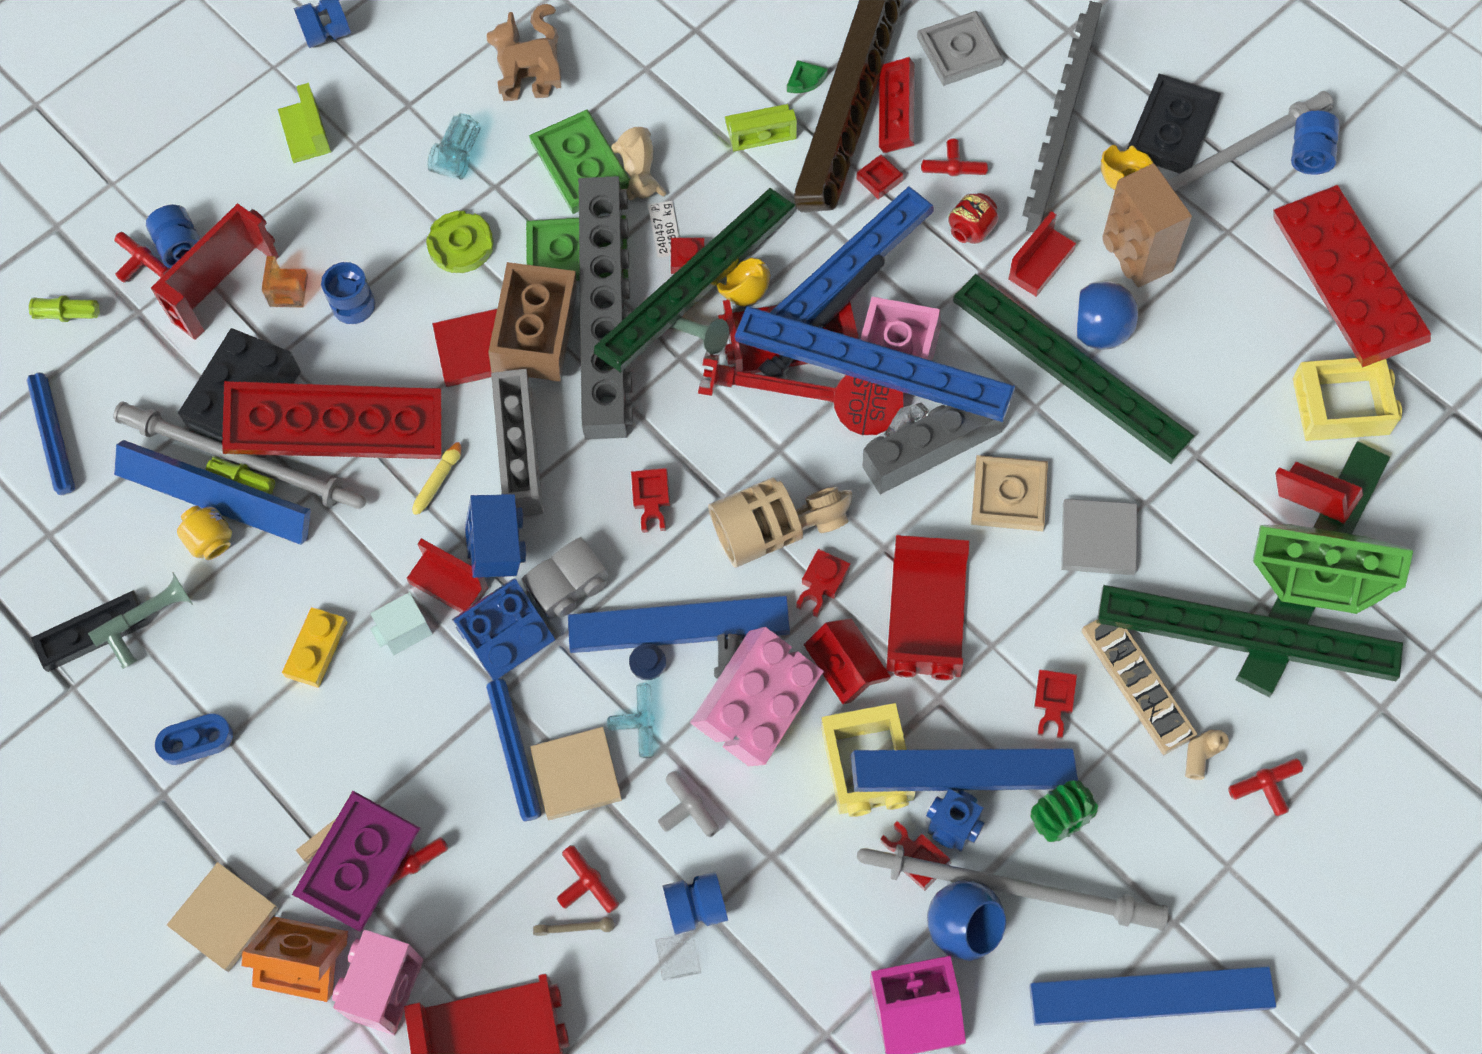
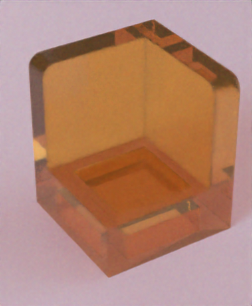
M267 256L261 290L269 306L303 308L308 279L307 271L305 269H280L275 257Z

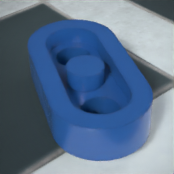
M218 714L203 715L165 727L156 737L155 751L168 764H184L224 751L232 741L233 730L231 725ZM220 731V735L216 740L209 741V737L213 732ZM183 742L182 749L178 752H173L174 745Z

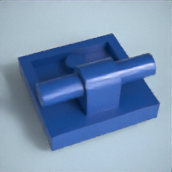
M515 578L452 619L458 633L466 640L493 681L499 679L556 640Z

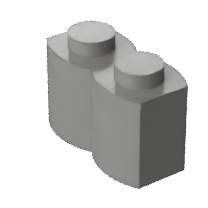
M579 537L565 545L551 558L535 566L521 579L525 588L550 620L557 616L562 618L571 613L580 598L586 595L592 597L598 594L605 587V581L609 577L606 568L582 537Z

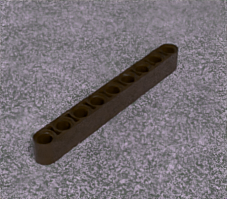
M859 0L795 188L794 200L797 209L801 213L834 210L838 204L904 0Z

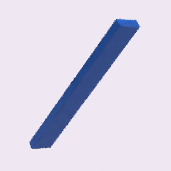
M749 306L746 307L734 336L736 342L1000 422H1004L1015 391V386Z

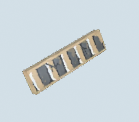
M1097 620L1082 628V634L1163 756L1196 738L1197 732L1127 629L1096 623Z

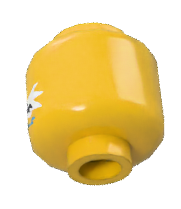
M197 505L189 508L181 515L182 522L177 528V535L193 557H205L206 560H212L230 547L231 543L229 540L232 537V529L216 508H200Z

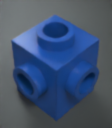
M949 789L943 799L939 796L935 798L926 816L931 819L928 834L932 835V838L940 845L949 849L955 848L962 852L968 840L975 843L985 825V822L980 820L983 807L978 805L979 801L973 795L962 790L956 793ZM950 812L961 817L962 819H953L950 815Z

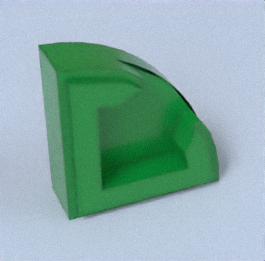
M797 60L787 83V92L806 93L816 89L827 78L828 68Z

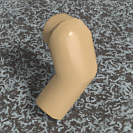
M1208 730L1189 742L1185 777L1194 780L1205 778L1206 760L1228 747L1229 739L1225 732L1222 730Z

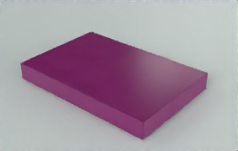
M352 791L292 895L361 932L421 828L363 795Z

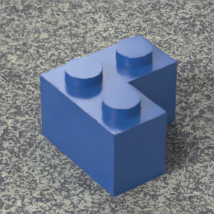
M515 494L470 495L465 521L467 559H471L473 578L517 576L520 563L526 562L525 541H519V529L523 528L522 507L516 508Z

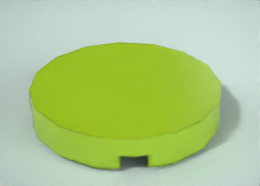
M453 211L442 215L433 222L430 227L431 231L426 238V245L431 260L439 268L450 273H466L476 270L488 260L493 251L494 244L489 224L482 216L475 213L474 215L466 214V211Z

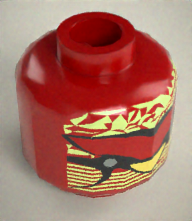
M982 193L965 195L948 216L953 237L961 243L969 242L971 244H979L985 240L998 223L999 216L996 203L989 196Z

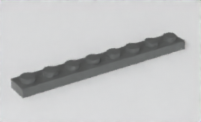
M1090 1L1086 14H1079L1075 32L1080 33L1079 39H1072L1068 54L1069 58H1073L1072 65L1065 64L1061 83L1066 84L1064 90L1058 89L1053 109L1058 110L1057 117L1050 116L1046 135L1051 136L1050 142L1042 143L1038 162L1043 163L1042 170L1035 169L1030 189L1036 190L1034 198L1027 196L1022 216L1028 217L1026 231L1034 232L1043 221L1098 26L1102 3Z

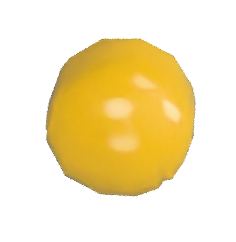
M1114 144L1102 153L1101 173L1106 184L1115 190L1119 179L1153 164V161L1148 154L1137 151L1134 146H1130L1126 151H1120Z
M749 258L740 262L734 270L727 274V283L725 285L718 283L717 288L719 293L734 305L749 306L755 304L768 289L771 278L769 267L761 259Z

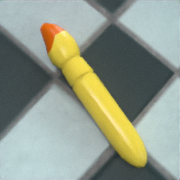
M459 442L453 444L443 453L442 460L436 466L414 501L412 507L414 515L422 513L427 508L447 477L451 467L459 460L462 450Z

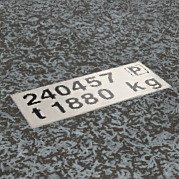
M673 202L648 204L657 257L671 256V238H679Z

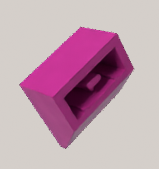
M951 956L871 971L870 984L885 1054H919L966 1044L960 994Z

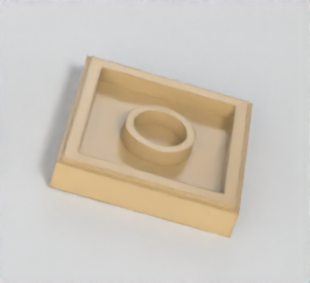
M977 455L971 525L1043 531L1048 461Z
M603 727L530 746L548 821L622 801Z
M217 862L167 923V926L222 969L229 972L242 956V951L267 925L279 908Z

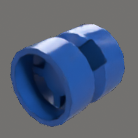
M319 0L316 6L307 3L293 8L309 48L326 43L328 36L337 39L351 34L339 0ZM328 14L331 23L323 26L319 16Z
M1317 110L1303 113L1297 118L1291 156L1292 166L1297 171L1304 174L1318 175L1327 173L1335 167L1340 122L1334 114Z
M180 205L162 206L153 211L146 220V228L154 244H156V249L164 265L169 268L200 240L188 212Z
M351 262L334 264L325 271L322 276L321 286L334 316L345 324H358L368 319L375 309V299L364 271L358 265Z
M716 871L695 876L693 883L690 885L684 880L662 885L675 935L696 930L698 922L701 921L706 926L728 921Z

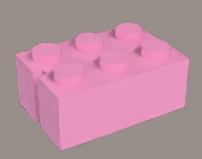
M767 627L751 630L747 633L690 722L715 742H725L722 747L747 766H759L767 763L824 672L798 651L788 653L791 646Z

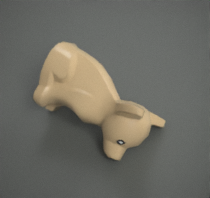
M645 127L628 129L611 146L614 153L621 154L624 169L631 177L627 188L629 200H633L636 197L643 199L653 195L655 192L663 197L666 195L664 188L650 174L653 160V145L650 138L651 133Z

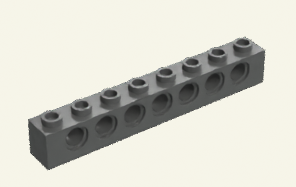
M619 176L578 178L582 429L585 440L627 438V425H633L632 404H626V393H632L631 372H626V368L621 373L614 368L609 371L599 370L608 363L594 354V346L601 340L599 338L601 335L609 333L630 314V309L624 310V300L630 299L629 279H624L623 269L630 268L628 248L623 249V239H629L628 219H622V210L628 209L627 189H621ZM603 213L610 214L607 217H598L600 214ZM602 243H611L607 247H599ZM602 273H612L606 278L599 277ZM603 303L613 304L609 308H599ZM605 396L615 397L610 403L600 402Z

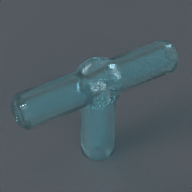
M639 683L636 686L637 714L609 716L607 718V727L610 731L638 728L639 757L646 759L654 756L653 726L655 725V716L652 713L651 685L649 683Z

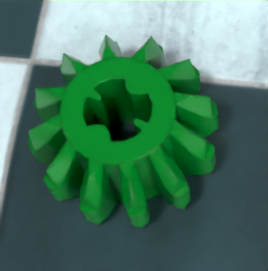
M1068 781L1064 785H1059L1056 789L1048 791L1047 795L1038 799V803L1030 811V817L1035 823L1034 826L1039 834L1043 835L1047 842L1061 841L1065 837H1070L1076 831H1080L1084 825L1090 823V820L1098 812V804L1095 802V797L1089 788H1086L1081 781Z

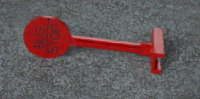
M706 351L702 365L713 367V370L704 369L703 376L710 377L711 380L701 379L698 394L712 396L716 385L732 388V385L830 401L834 403V409L840 422L850 431L860 435H877L889 430L898 421L903 409V392L852 376L844 375L836 387L737 371L735 367L720 365L719 353L710 354Z

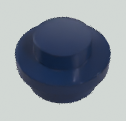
M642 644L632 651L629 657V666L631 672L637 678L653 680L664 672L666 657L658 646Z

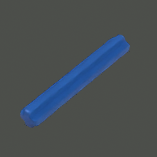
M37 372L34 375L28 376L27 385L53 489L58 495H65L74 491L75 484L48 378L45 377L44 373Z
M504 679L491 681L487 684L486 688L520 817L524 822L540 818L542 813L508 687Z

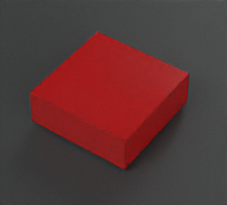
M880 154L857 172L856 179L879 200L903 181V174Z

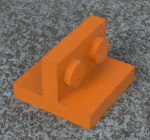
M274 916L242 951L241 966L253 968L252 987L328 1002L333 995L336 958L347 946L348 931Z

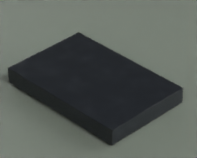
M1159 73L1127 149L1130 146H1134L1137 151L1148 154L1153 163L1158 167L1179 174L1193 166L1221 93Z

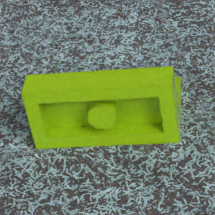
M309 82L296 86L300 103L277 109L293 163L331 153L319 109Z
M788 104L725 116V123L733 152L797 139V119L794 109L789 110Z

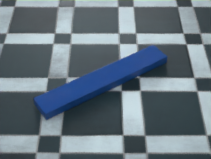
M908 186L770 313L810 324L873 256L880 254L885 257L934 212L933 205Z
M126 440L116 444L114 472L116 476L193 505H198L201 508L214 507L225 517L300 545L308 539L311 509Z
M787 596L568 615L570 653L636 648L642 644L662 646L717 641V636L720 634H725L726 639H728V634H737L741 636V639H744L749 631L767 627L777 636L790 635Z
M1073 749L854 750L850 755L854 792L948 791L949 789L953 791L1056 789L1059 785H1064L1068 781H1078Z
M1270 967L1030 983L1029 985L1034 1026L1273 1010L1276 1008Z

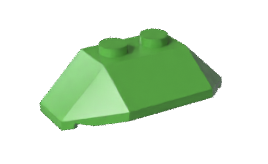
M1292 524L1260 525L1253 562L1282 602L1357 614L1383 600L1390 594L1406 587L1413 550L1370 537Z

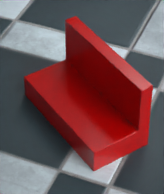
M1052 211L1012 258L1008 280L1035 297L1038 296L1074 252L1076 246L1074 241L1054 230L1057 214Z
M1295 462L1290 471L1279 467L1275 472L1280 497L1342 523L1347 521L1363 496L1361 487L1299 462Z
M421 538L417 545L422 556L407 576L408 583L460 613L480 601L488 590L485 578H473L471 565Z
M852 618L826 622L803 644L816 665L824 671L822 673L842 704L854 701L870 685L887 682L891 678Z

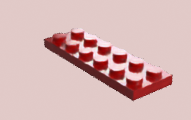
M1338 185L1273 209L1274 220L1362 368L1431 342V332Z
M224 381L223 454L441 459V389Z

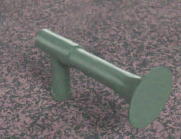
M681 317L670 327V329H676L701 338L704 342V348L710 354H717L722 351L729 338V326L723 319H716L710 325H703Z
M172 572L173 579L164 591L125 614H120L88 632L96 647L106 641L108 642L121 663L122 669L135 663L137 659L133 657L120 633L172 603L183 601L193 605L174 572Z

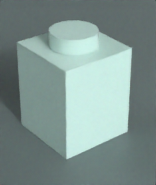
M410 592L370 613L376 623L375 626L370 628L380 648L388 645L393 656L432 635Z

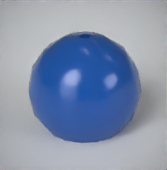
M1107 280L1092 282L1082 288L1079 296L1077 339L1087 347L1099 350L1116 348L1126 342L1135 331L1138 322L1137 302L1131 292L1121 284Z
M961 880L950 883L935 894L927 911V925L932 941L940 950L953 958L972 961L986 956L998 946L1006 929V916L1001 900L991 889L975 881Z

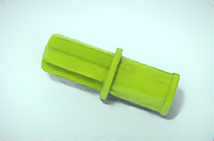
M61 295L59 298L54 299L33 297L29 301L28 309L32 319H59L61 322H68L71 318L92 319L100 315L99 302L97 300H73L66 295Z
M213 456L212 460H209L206 465V471L271 495L276 485L274 479L250 471V468L244 463L238 465Z

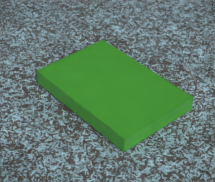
M588 109L529 135L532 146L572 214L579 212L578 178L619 176L621 189L628 188L630 180Z
M579 218L526 221L527 265L576 271V281H580ZM623 239V249H627V239ZM602 243L599 247H607L611 243ZM623 269L624 278H629L628 269ZM602 273L599 277L606 278L612 273Z

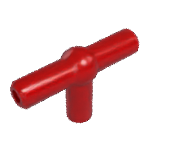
M951 138L946 142L947 160H923L921 162L922 173L948 174L953 177L960 174L986 175L988 173L987 162L960 160L959 141L955 138Z
M124 232L116 234L114 241L132 255L115 273V276L121 282L126 283L143 264L159 277H162L170 269L156 258L148 247L141 246Z
M1294 758L1270 769H1260L1254 776L1230 785L1228 792L1232 799L1237 800L1262 789L1275 816L1279 817L1288 813L1289 808L1276 783L1303 772V765L1299 759Z
M439 837L417 852L414 851L411 845L387 888L409 874L418 873L423 865L446 852L448 845L445 840Z
M574 845L568 846L562 852V856L579 876V879L557 896L559 904L564 909H567L590 890L607 913L613 912L618 908L619 902L601 880L599 871L588 864Z

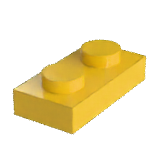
M311 607L282 674L286 678L319 688L348 623L345 617Z

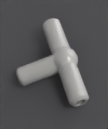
M677 771L669 773L665 781L681 803L658 819L662 829L668 832L691 815L707 837L714 836L719 831V826L704 808L701 797L692 792Z

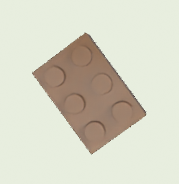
M1154 163L1117 181L1102 236L1106 249L1115 254L1124 275L1129 279L1131 278L1138 288L1173 272L1192 218L1190 212Z
M507 262L489 347L492 373L526 369L530 378L561 381L577 295L576 271Z

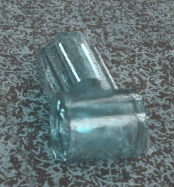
M463 113L453 116L441 143H435L430 150L427 164L428 170L462 180L469 168L470 151L481 130L479 122L475 121L470 115Z

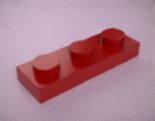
M910 57L883 64L880 73L879 148L883 153L914 146L915 64Z

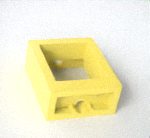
M1357 358L1301 362L1292 378L1305 441L1390 435L1402 418V406L1400 401L1395 399L1393 390L1395 385L1394 372L1392 369H1388L1386 359L1363 368ZM1369 381L1377 416L1327 419L1320 384Z
M896 703L821 717V731L839 814L848 813L850 817H858L869 814L871 808L886 806L888 810L900 809L908 806L909 801L914 800L916 791L847 793L836 740L890 730L894 750H907Z

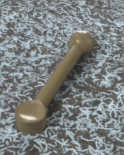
M605 917L598 922L551 926L535 925L533 926V935L544 936L549 933L601 929L603 932H611L615 927V923L612 918Z

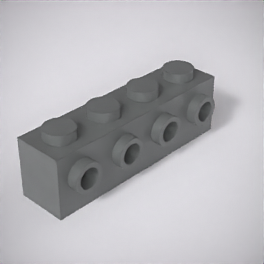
M940 405L931 410L927 417L917 422L913 420L901 425L897 432L885 438L884 436H879L871 440L863 449L862 467L881 495L1002 433L1004 422L951 406Z

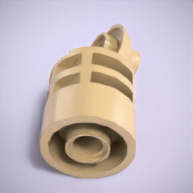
M771 477L709 504L708 509L719 541L730 562L737 568L803 539V530L814 525L817 526L819 533H826L847 524L849 520L846 512L852 502V491H838L837 487L822 489L806 497V504L795 509L781 481L777 482Z

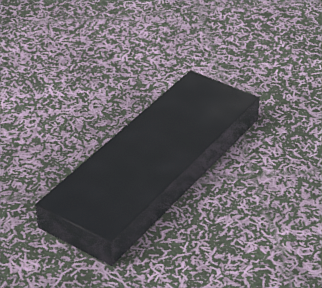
M132 590L31 637L42 668L49 672L107 645L108 642L106 641L96 647L88 632L118 615H123L139 606L141 601L138 594ZM148 618L142 619L130 626L126 631L120 633L121 637L150 625Z

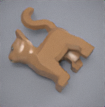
M542 4L537 6L531 14L530 22L534 29L544 34L545 38L519 42L520 36L513 12L508 13L507 22L498 24L494 30L487 33L488 43L494 46L498 52L497 63L502 72L503 79L498 80L497 84L503 101L519 99L521 78L536 77V81L532 84V92L535 98L549 97L552 85L556 89L561 88V68L557 60L559 36L556 28L543 20V17L555 13L556 9L554 6Z

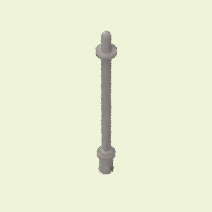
M1321 91L1304 102L1298 101L1289 107L1288 115L1178 174L1167 182L1174 191L1181 189L1295 126V122L1301 114L1309 111L1319 110L1328 112L1334 107L1332 105V97L1328 92Z
M122 401L114 410L113 418L115 422L138 429L141 435L152 437L158 433L237 464H247V467L322 495V503L326 507L334 506L337 501L356 509H361L366 504V499L362 495L343 489V482L339 477H332L327 483L256 455L223 454L221 442L162 420L160 412L153 409L146 411Z
M898 844L894 854L869 848H861L857 852V859L861 863L891 869L892 880H897L902 871L950 882L961 880L975 881L984 884L993 891L1113 915L1118 920L1119 925L1127 927L1132 923L1163 931L1168 920L1167 905L1134 900V896L1124 894L1122 897L1114 900L904 856L903 845Z

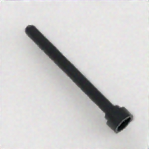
M880 254L873 256L809 325L824 329L885 265V258ZM774 355L771 360L767 358L758 369L766 376L786 379V373L790 370L788 366L795 359Z

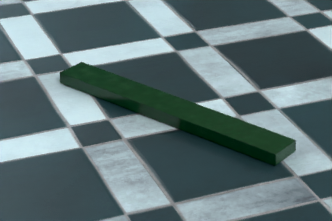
M769 188L594 346V354L621 373L795 213L796 205L772 188Z
M976 273L954 295L953 302L1169 464L1172 465L1192 443L1195 437L1194 434Z
M1357 441L1338 478L1361 487L1362 498L1345 523L1320 513L1313 528L1352 534L1390 456ZM1277 597L1268 617L1308 624L1316 607L1282 602ZM1249 653L1235 680L1270 698L1289 661Z
M1103 585L1096 621L1099 624L1395 682L1400 678L1403 642Z

